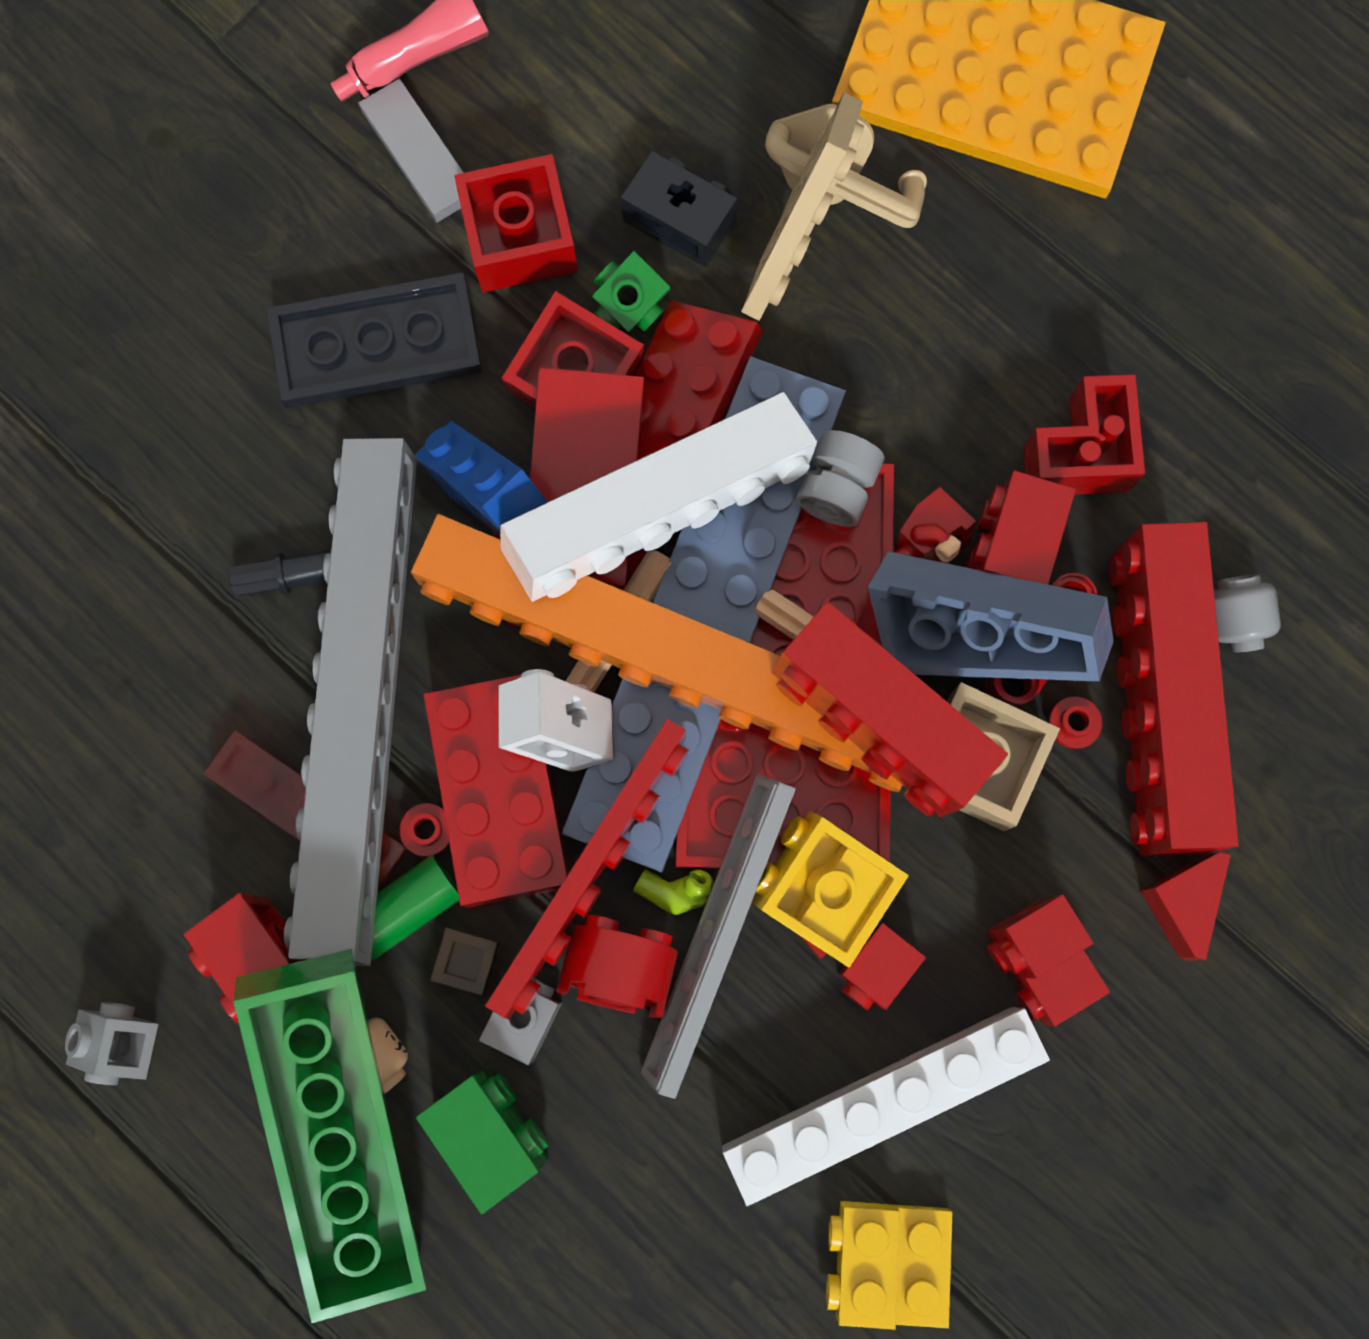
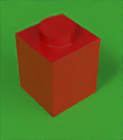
M884 923L877 924L850 968L844 965L838 973L847 982L842 991L867 1011L873 1004L880 1009L886 1010L926 957Z

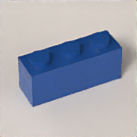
M450 421L445 427L434 431L427 438L425 446L414 455L451 499L499 536L500 525L548 503L520 467L453 421Z

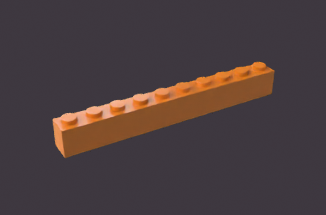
M437 514L411 571L417 583L422 585L420 593L445 605H450L452 599L472 606L469 613L480 620L496 626L500 625L502 619L520 626L519 634L528 640L543 646H549L551 640L570 647L569 655L585 664L598 667L602 660L621 668L618 675L633 684L648 688L652 681L671 689L668 696L681 704L692 708H698L700 702L721 710L718 717L729 724L748 729L750 724L753 723L770 730L768 738L777 744L793 750H799L800 745L803 744L820 751L819 760L832 767L849 771L851 765L871 773L869 781L894 792H900L903 785L891 775L888 779H884L874 773L861 759L865 752L847 738L842 743L825 731L818 722L822 716L810 705L804 702L801 706H798L779 691L776 687L779 679L772 672L780 655L589 576L577 580L575 586L561 596L549 598L546 595L532 602L502 553L500 539Z

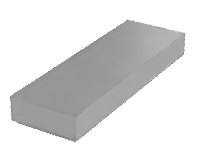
M397 79L358 102L363 115L436 223L461 209L454 175L462 174L463 171L402 81Z

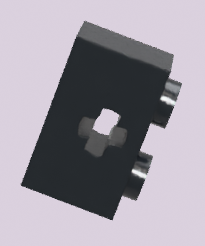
M651 151L621 197L622 217L625 223L706 268L736 222L737 198L720 182L714 180L707 182L691 173L690 169L682 161L674 157L664 158Z

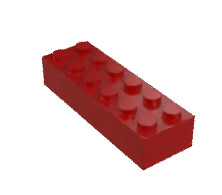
M1207 522L1142 524L1110 557L1108 567L1111 586H1117L1119 605L1115 606L1113 611V629L1115 635L1122 639L1123 656L1119 657L1117 663V678L1120 687L1126 688L1127 708H1124L1122 711L1121 726L1124 738L1130 739L1132 760H1128L1126 765L1127 786L1129 791L1135 792L1136 813H1132L1130 820L1131 837L1135 845L1139 844L1140 857L1204 855L1239 847Z

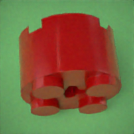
M588 915L583 925L572 926L570 934L572 938L567 946L556 992L566 995L569 987L572 986L579 989L577 1000L632 1014L636 1013L637 1008L644 1009L645 1005L651 1006L649 1017L663 1018L678 951L671 947L673 936L644 928L641 929L640 934L636 935L618 931L619 922L595 915Z

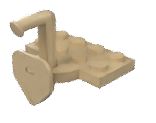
M844 92L838 105L826 104L778 119L771 124L765 140L766 151L771 159L781 166L792 192L780 221L759 261L741 311L742 313L760 321L768 303L778 306L790 278L788 275L793 265L799 266L811 240L809 235L814 225L821 224L830 205L845 199L904 228H912L919 221L927 185V178L923 172L910 170L899 178L898 188L902 195L859 174L874 144L872 127L865 119L859 116L863 103L862 100Z

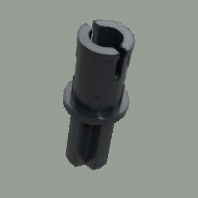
M323 550V552L285 557L283 553H278L273 560L232 566L229 569V585L234 595L243 596L280 589L283 594L290 593L292 587L326 582L323 564L326 554L331 552L330 550Z

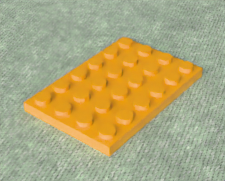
M869 0L832 104L838 105L845 92L863 101L859 116L870 124L1106 199L1111 191L1166 22L1096 0Z

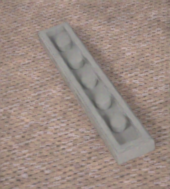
M759 773L753 782L665 1008L663 1018L660 1021L641 1070V1076L658 1094L673 1099L676 1098L796 789Z

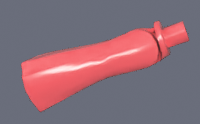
M435 0L401 29L362 48L345 65L348 73L332 81L330 84L342 102L359 91L364 98L370 96L369 90L389 85L410 69L487 37L489 33L488 28L473 0Z

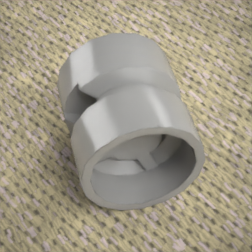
M835 430L823 432L811 460L816 470L807 471L795 502L797 505L802 506L801 509L827 523L844 527L856 526L869 498L864 488L874 485L885 459L883 452L874 444L854 434Z

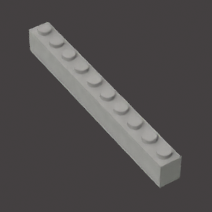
M403 438L343 439L341 458H337L334 464V480L338 487L336 505H332L329 511V528L333 535L331 553L326 554L323 564L324 578L328 587L326 602L321 603L318 611L319 629L323 634L321 652H317L313 659V677L317 683L315 703L309 706L307 713V726L312 738L310 755L304 757L301 769L302 782L306 787L304 808L299 809L296 817V834L298 839L301 840L299 860L294 862L290 872V888L295 895L293 916L287 919L284 928V944L286 949L289 950L288 959L298 962L352 949L355 966L371 965L417 458Z

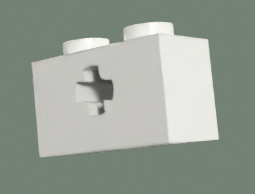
M534 669L525 671L521 674V678L499 685V748L571 772L612 761L611 699L591 692L586 685L570 684L555 678L554 674L547 670Z

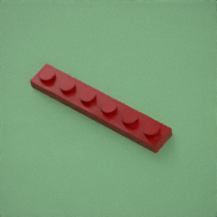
M669 719L665 721L485 1007L504 1019H510L515 1010L522 1015L527 1011L541 988V985L534 981L545 962L553 966L557 963L572 938L564 932L575 914L577 913L583 918L588 914L602 890L594 884L606 866L612 870L616 869L631 844L629 840L624 838L635 819L641 823L647 820L660 798V795L653 790L664 773L673 777L686 758L689 749L682 745L686 739L685 729Z

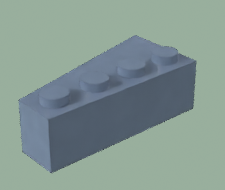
M889 551L868 586L882 647L915 675L1100 681L1114 642L1108 601L1105 596Z

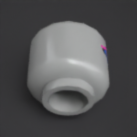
M1260 575L1237 576L1217 581V589H1214L1218 641L1220 643H1231L1232 652H1249L1265 648L1264 639L1274 636L1281 629L1275 587L1272 584L1261 582Z

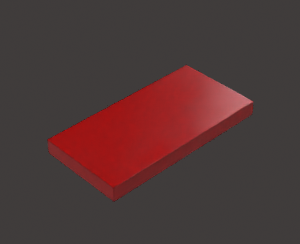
M539 367L530 480L547 502L553 501L638 461L644 377ZM629 555L612 571L605 574H597L595 571L587 576L608 585L626 587Z

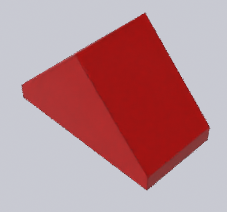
M1217 852L1203 855L1140 890L1179 958L1189 961L1206 960L1231 857L1230 854Z

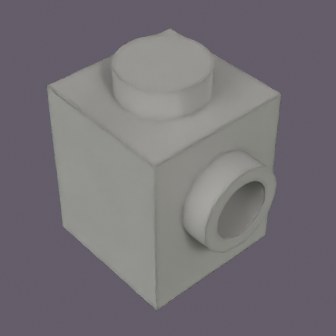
M536 978L534 981L540 984L541 988L527 1011L522 1015L515 1010L510 1019H504L493 1012L479 1041L527 1065L534 1062L562 1005V1002L551 998L555 988Z

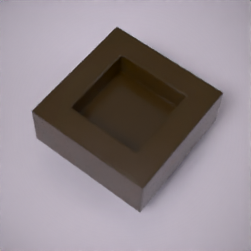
M446 928L430 981L485 995L500 942Z

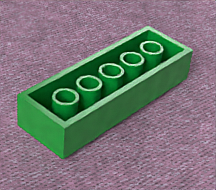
M352 949L236 977L233 1002L311 1323L425 1291L426 1285L421 1254Z

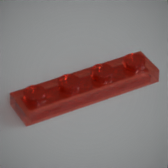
M234 731L203 774L298 839L296 834V817L299 809L304 808L306 787L303 785L301 774L241 733ZM384 831L382 835L377 893L383 888L408 852V849Z

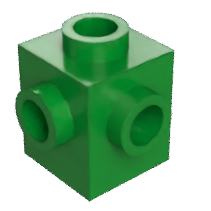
M633 251L620 266L614 260L611 261L593 281L599 289L592 297L600 304L594 313L617 329L623 326L631 333L638 326L645 332L664 311L658 303L671 290V287ZM625 288H634L638 293L636 302L629 306L623 305L620 301L621 292Z

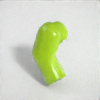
M645 869L636 883L633 892L666 912L679 915L704 906L708 901L714 881L708 872L699 869L690 872V875L672 882H667Z

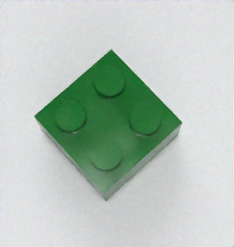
M488 1069L472 1075L416 1117L481 1215L537 1174L549 1159L544 1152L549 1143L541 1129L533 1119L530 1118L525 1122L521 1119L512 1106V1103L518 1100L514 1090L501 1073L492 1076Z

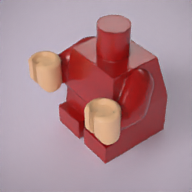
M939 487L920 502L899 532L894 553L949 563L958 553L969 546L976 520Z

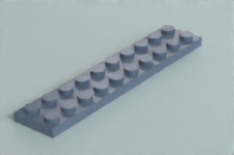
M750 356L725 419L784 392L817 440L815 453L823 432L832 430L846 390ZM810 461V467L808 471L816 470V468ZM806 473L789 484H783L782 481H779L765 488L764 492L749 504L738 506L737 503H734L720 510L718 515L704 526L692 528L689 525L683 528L669 562L671 561L670 566L663 575L653 603L750 643L760 619L755 612L756 605L763 594L772 588L801 512L802 506L797 505L795 498ZM622 679L612 705L613 760L587 768L562 834L585 844L589 843L661 727L669 719L686 730V739L682 745L688 748L689 752L676 774L671 777L664 773L653 790L660 795V798L644 823L635 819L624 837L631 844L623 857L662 873L721 720L718 716L721 710L700 702L698 708L681 704L668 696L671 689L652 681L648 688Z

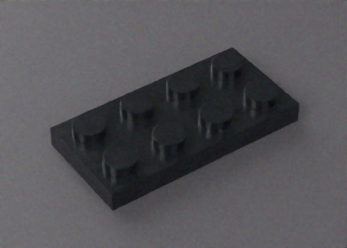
M464 272L267 308L280 399L285 408L483 372Z

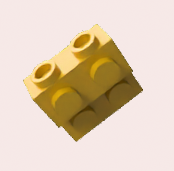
M809 811L805 819L797 816L785 829L781 843L786 848L775 865L767 862L752 903L850 968L909 875L825 818Z
M840 1201L839 1216H830L829 1251H838L837 1274H828L826 1282V1309L835 1310V1317L839 1326L896 1330V1325L949 1328L952 1211L949 1208Z

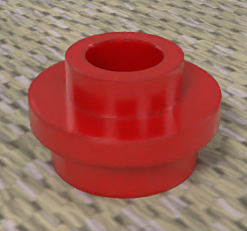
M1065 698L1058 702L1049 714L1048 723L1060 728L1055 740L1066 748H1085L1096 741L1101 733V714L1098 708L1085 698ZM1071 713L1079 714L1084 719L1085 726L1082 731H1076L1070 727L1068 717Z
M424 803L414 806L404 815L400 824V837L404 846L410 852L419 856L429 857L432 854L437 855L448 847L450 843L444 809L434 804ZM424 820H431L435 826L434 834L428 839H420L417 834V827Z

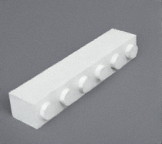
M782 392L500 525V549L532 602L546 595L549 598L561 596L572 589L577 580L595 571L597 574L610 572L618 567L625 560L626 556L642 548L645 551L657 549L665 544L672 537L673 533L689 525L692 528L704 526L712 521L720 510L734 503H737L738 506L749 504L757 499L764 492L765 488L779 481H782L783 484H789L799 479L810 467L809 463L817 445V440L786 394Z
M1010 1007L722 1145L723 1155L746 1206H749L1050 1061L1026 1010L1024 1008Z

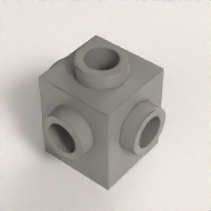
M101 1002L100 1011L78 1009L76 1022L69 1028L66 1036V1065L85 1072L84 1081L95 1084L118 1085L119 1078L146 1080L158 1024L133 1016L135 1007L125 1004Z

